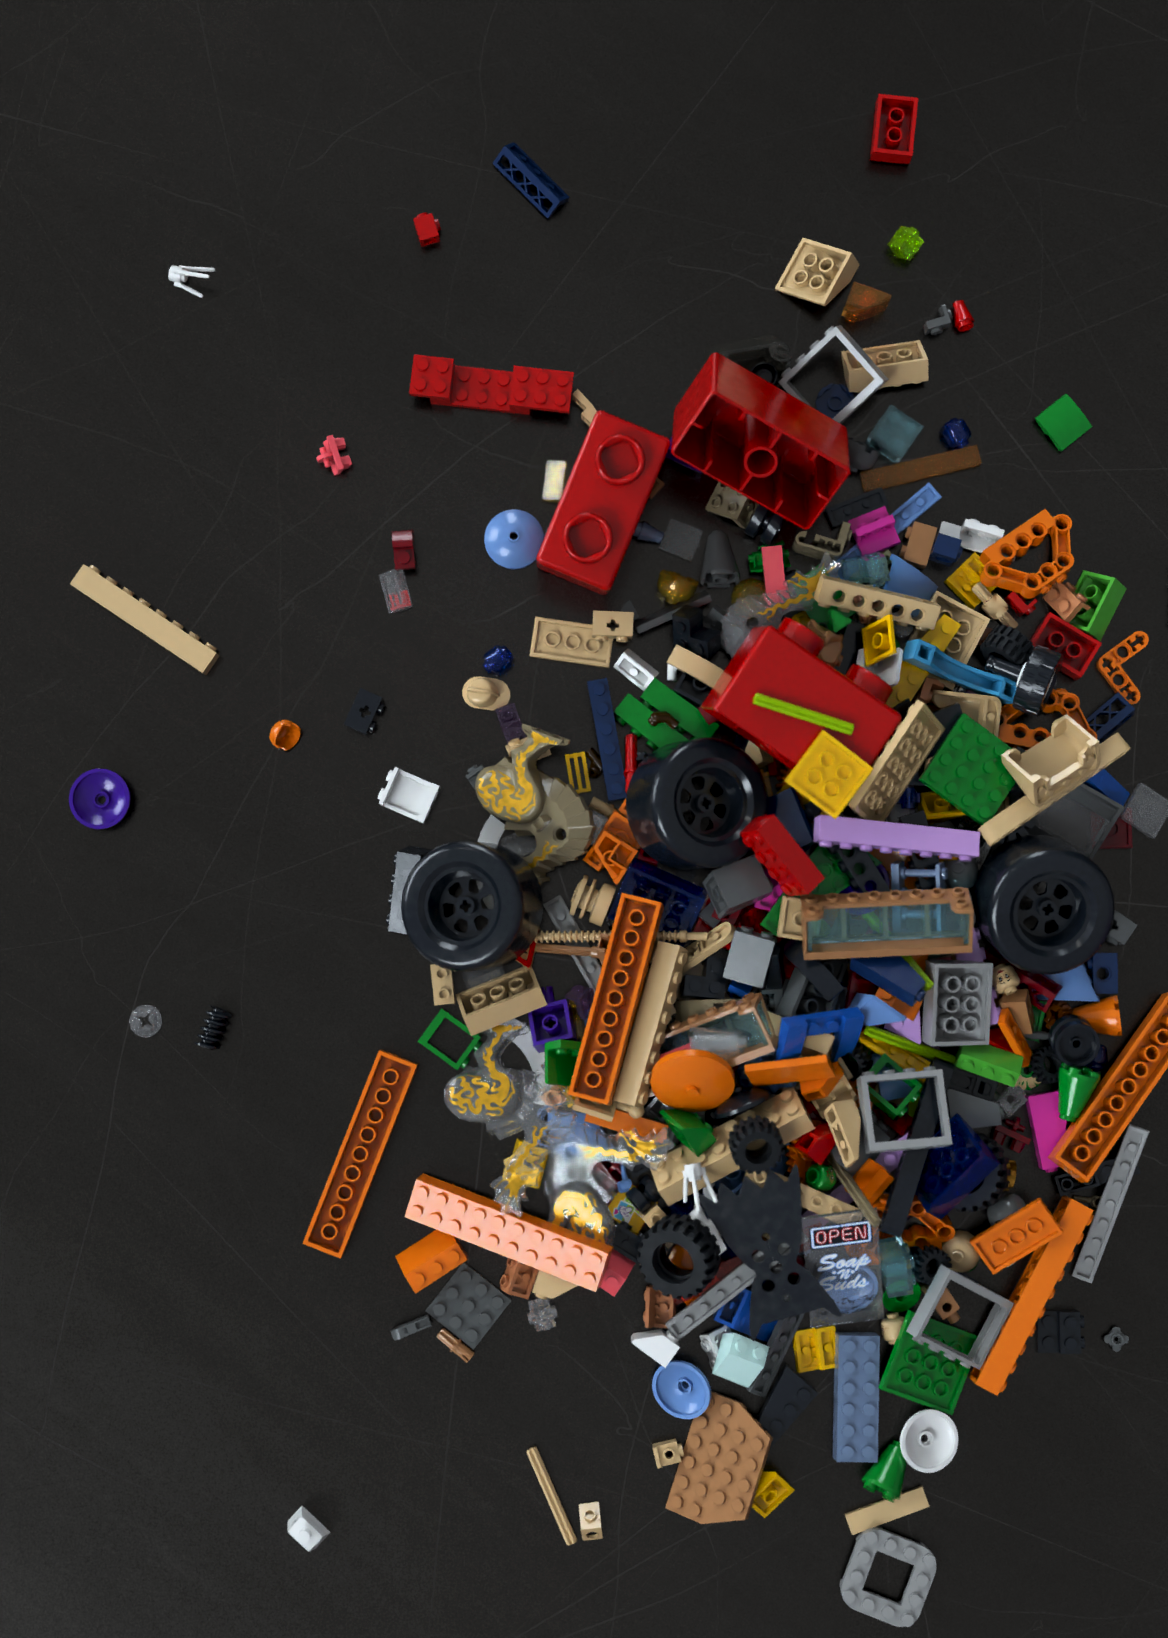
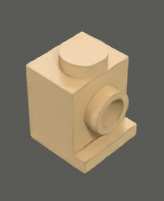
M676 1438L652 1444L657 1469L662 1466L681 1462V1456H684L682 1444H677ZM667 1451H671L673 1455L671 1457H666L665 1453Z

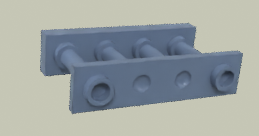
M904 861L891 863V891L913 890L905 887V879L907 877H936V888L945 889V880L948 877V869L945 867V862L935 864V869H907V867H904ZM936 904V910H929V918L937 919V931H949L946 929V904ZM905 905L892 906V933L923 932L924 930H908L906 928V920L908 918H924V910H908Z

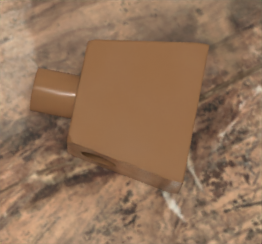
M920 1282L919 1286L925 1295L929 1285ZM946 1287L935 1311L943 1320L947 1319L950 1324H953L960 1319L957 1313L960 1307Z

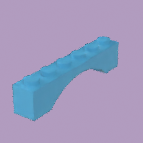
M921 639L907 641L902 656L903 661L979 695L996 696L1000 699L1002 705L1013 704L1017 682L961 663L943 653L936 646Z

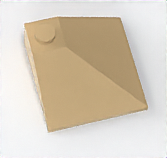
M802 238L775 290L826 306L851 282L860 264L852 252Z

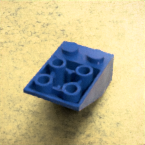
M747 1287L718 1309L713 1314V1319L734 1330L750 1335V1300L752 1289ZM777 1321L762 1324L756 1338L768 1342Z

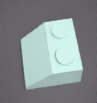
M724 1333L712 1374L749 1388L764 1368L769 1346L737 1333Z

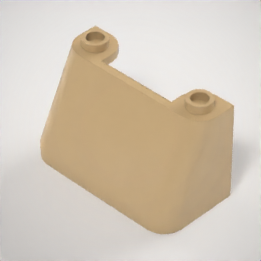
M1067 714L1052 723L1051 736L1021 754L1018 749L1012 748L1001 755L1005 768L1027 798L1037 807L1046 804L1093 774L1100 765L1099 741Z

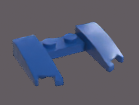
M858 1007L784 1017L781 1019L775 1061L800 1058L806 1036L835 1032L830 1060L831 1062H836L843 1055L853 1052L859 1040L865 1016Z

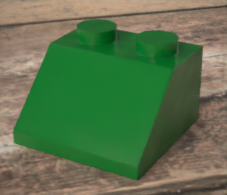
M662 1109L660 1111V1114L676 1138L697 1157L717 1141L712 1134L714 1132L713 1128L707 1122L703 1124V1120L697 1113L692 1114L691 1112L677 1109Z

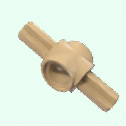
M981 582L976 583L972 587L973 593L983 602L981 605L982 610L992 620L998 619L1003 625L1013 627L1014 629L1018 626L1016 620L1007 612L1008 604L997 593L991 594Z

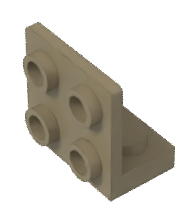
M718 482L705 509L708 512L732 519L740 528L746 529L759 504Z

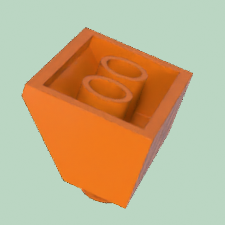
M434 1230L395 1256L415 1294L469 1258L457 1237L439 1230Z

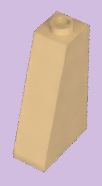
M768 1012L778 1041L781 1019L784 1017ZM760 1015V1017H761V1019H762V1021H763V1023H764V1025H765V1027H766V1029H767V1026H766V1024H765L764 1018H763V1016ZM756 1019L754 1026L757 1027L755 1034L764 1037V1034ZM828 1033L806 1036L801 1055L805 1057L828 1056L835 1036Z

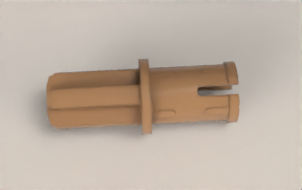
M445 1328L441 1329L436 1336L450 1348V1352L457 1354L466 1363L475 1354L474 1351L461 1342V1339H457Z

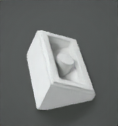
M629 648L623 652L613 666L643 691L659 674L657 670Z

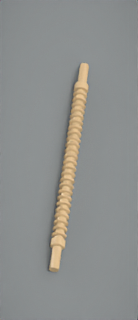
M541 930L540 933H537L534 941L537 943L539 940L543 943L545 940L549 943L551 940L554 943L557 940L560 943L563 940L566 943L569 940L572 943L575 940L577 943L580 940L583 943L586 940L589 943L592 940L595 943L596 940L599 942L600 933L608 934L610 937L612 930L609 933L606 930L604 933L601 930L598 933L595 930L592 933L589 930L586 933L581 930V933H578L577 930L575 933H572V930L569 933L566 930L563 933L560 930L557 933L554 930L552 933H549L548 930L544 933ZM658 930L656 941L658 943L660 940L662 942L668 940L670 943L671 940H674L676 943L677 940H680L681 943H686L687 940H708V932H687V930H680V932H677V930L665 932L663 930L659 932Z

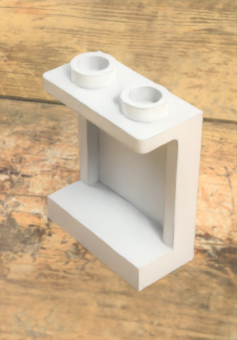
M397 767L394 770L390 769L386 777V781H388L385 789L382 788L377 798L380 800L379 804L425 824L441 787Z

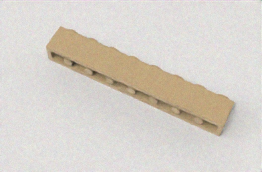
M82 565L70 583L74 588L204 675L208 674L219 658V655L215 652L217 648L208 642L205 645L199 642L200 637L191 631L189 634L182 630L184 626L177 621L169 622L166 619V614L159 609L156 611L150 609L151 604L140 598L138 601L132 597L134 593L126 587L123 589L117 587L118 582L107 576L105 579L99 575L101 571L93 565H90V567Z
M662 941L657 943L613 1101L643 1109L648 1101L651 1072L660 1058L659 1051L661 1044L665 1040L666 1026L671 1019L670 1012L672 1005L676 1001L677 987L682 980V969L688 959V950L680 945Z

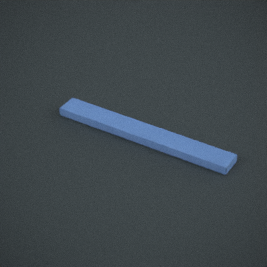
M929 482L892 513L896 521L895 530L898 535L942 498ZM856 544L827 568L826 571H829L830 577L846 580L874 555L863 559Z

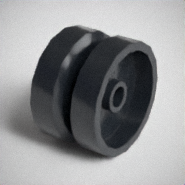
M759 505L744 533L754 538L760 529L763 528L760 542L770 546L774 537L779 534L786 519Z
M1063 1016L1056 1020L1050 1028L1048 1034L1049 1044L1057 1057L1066 1065L1073 1067L1085 1066L1098 1055L1100 1038L1090 1023L1081 1016Z

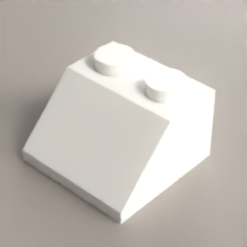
M657 1329L631 1335V1343L664 1368H666L680 1348L678 1339L674 1337L670 1330L665 1332L663 1329Z

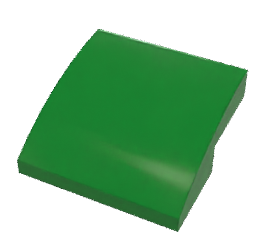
M1064 394L1035 417L1044 434L1049 435L1058 451H1063L1092 428L1089 420L1068 394Z

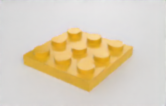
M822 730L784 781L836 820L874 768L826 731Z

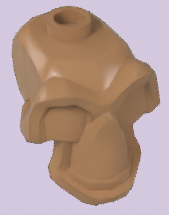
M810 619L807 628L816 633L825 642V647L818 658L833 668L839 667L843 660L841 652L844 634H835L833 631L817 624L814 619Z

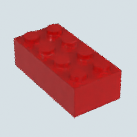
M774 814L755 817L739 833L743 838V843L754 851L756 859L766 866L768 874L778 881L781 885V890L786 895H808L825 879Z

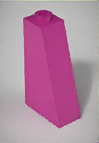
M1058 1090L1026 1095L1024 1098L1038 1167L1041 1170H1045L1046 1173L1058 1171L1057 1167L1059 1166L1047 1158L1065 1133L1067 1125L1066 1120L1059 1118Z

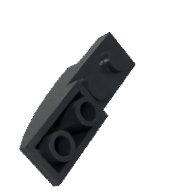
M1116 1157L1104 1159L1088 1183H1080L1067 1172L1054 1176L1060 1196L1107 1183ZM1138 1163L1133 1175L1141 1173Z

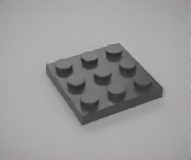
M464 1262L425 1311L474 1350L512 1299Z

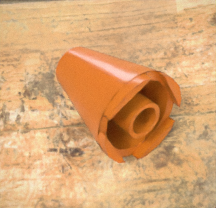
M1118 995L1072 1009V1015L1081 1016L1087 1020L1097 1034L1122 1036Z

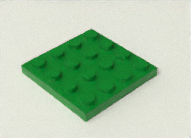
M963 713L918 780L982 826L993 818L1016 782L1003 765L1001 758L1005 751L1012 748Z
M908 1309L878 1388L953 1415L970 1369L961 1365V1360L956 1358L954 1362L944 1356L945 1352L940 1350L939 1353H936L928 1348L929 1344L924 1342L921 1345L912 1340L913 1335L906 1330L916 1312ZM933 1318L929 1319L923 1333L966 1355L969 1354L978 1335Z

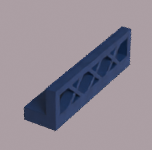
M515 142L505 145L492 163L547 219L551 218L558 206L565 204L570 198ZM504 156L509 160L510 168H505L500 163ZM515 171L523 173L524 182H519L516 179ZM534 184L537 187L538 195L533 196L530 193L529 185ZM543 198H548L553 203L549 211L544 207Z
M1118 692L1086 720L1090 728H1093L1096 732L1099 744L1134 716L1135 708ZM1117 699L1125 706L1121 711H1111V705ZM1108 715V722L1106 724H1096V717Z

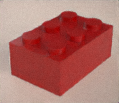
M887 94L878 95L875 106L870 160L910 164L913 156L918 98Z
M1051 612L1044 616L1030 639L1034 647L1040 645L1062 653L1063 662L1060 671L1076 681L1083 676L1102 644Z

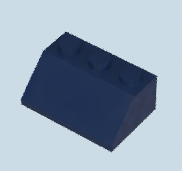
M791 787L768 798V815L774 814L802 850L806 852L814 844L813 832L795 789Z

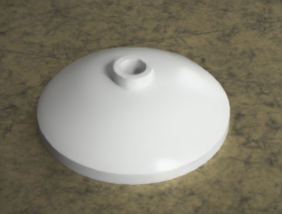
M925 1409L911 1416L905 1423L900 1436V1449L903 1458L912 1468L924 1473L937 1472L946 1467L955 1456L958 1447V1432L954 1422L945 1413L934 1409ZM922 1435H925L924 1440L921 1441Z

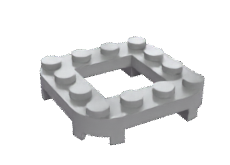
M880 1526L867 1529L857 1535L844 1576L840 1579L839 1586L843 1600L853 1610L897 1627H910L918 1619L936 1573V1559L930 1549L923 1543H917L884 1530ZM877 1551L914 1565L901 1602L897 1603L863 1589Z

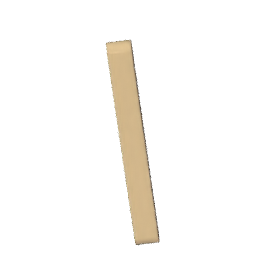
M1119 732L1115 733L1099 744L1100 765L1093 774L1040 807L1035 806L1025 795L984 823L977 831L980 832V835L990 847L1122 757L1131 747Z

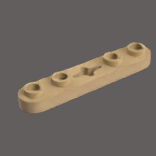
M729 922L721 923L708 932V940H696L685 949L688 950V959L683 966L682 974L730 943L736 930L735 926Z

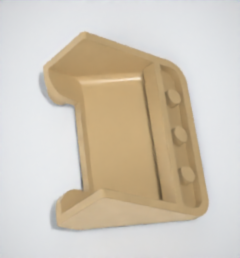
M933 690L932 701L936 707L944 708L958 702L962 713H965L998 737L1002 707L998 697ZM933 757L925 760L924 770Z

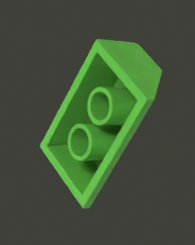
M1083 570L1075 586L1077 588L1075 592L1084 595L1088 599L1086 603L1091 608L1089 611L1082 608L1071 620L1070 624L1100 642L1127 588L1114 577Z
M962 1045L955 1056L954 1067L1014 1087L1021 1074L1024 1057L991 1045Z

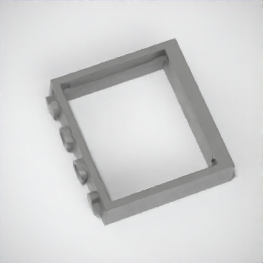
M832 325L825 331V337L821 341L818 339L809 347L811 351L807 355L803 353L796 359L795 362L797 364L792 369L789 367L781 374L783 378L779 381V384L787 393L811 406L792 385L790 380L837 336L874 378L865 389L833 418V420L842 424L889 379L841 325L836 327Z
M935 1066L924 1067L923 1071L907 1068L903 1069L902 1073H895V1070L882 1071V1074L878 1075L870 1071L863 1072L862 1076L856 1079L866 1154L939 1148L952 1145L942 1069L936 1070ZM934 1077L942 1137L875 1142L868 1083Z
M941 1264L906 1331L913 1335L912 1340L921 1345L924 1342L929 1344L928 1348L934 1352L939 1353L941 1350L945 1352L944 1356L955 1362L957 1358L961 1360L960 1364L970 1369L973 1366L980 1370L1014 1303ZM950 1280L995 1302L968 1355L923 1333Z

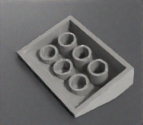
M947 959L925 960V973L934 982V986L926 991L923 1000L922 1041L930 1046L989 1045L993 963Z

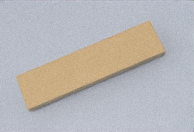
M920 1485L902 1492L900 1499H895L893 1503L883 1499L844 1515L851 1534L855 1535L930 1506L923 1487Z

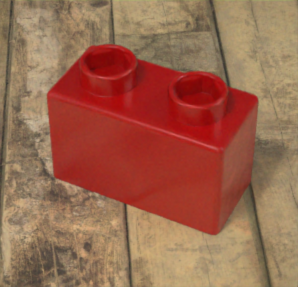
M715 352L710 355L674 410L671 453L674 457L802 529L807 530L811 528L850 474L848 431L844 425L720 353Z
M597 411L536 557L537 567L601 595L608 594L671 444L670 440L667 437L605 411Z
M788 617L782 620L777 629L773 626L754 627L749 632L701 705L704 711L792 770L822 730L826 731L868 765L872 766L902 719L900 713L885 704L893 693V689L888 683L857 664H852L846 674L843 675L818 658L825 647L824 640L809 628ZM756 693L778 699L854 724V730L851 735L755 705L753 704V698Z

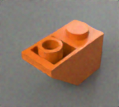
M838 1061L831 1062L835 1069L836 1077L800 1081L801 1094L807 1102L828 1097L844 1075V1070Z

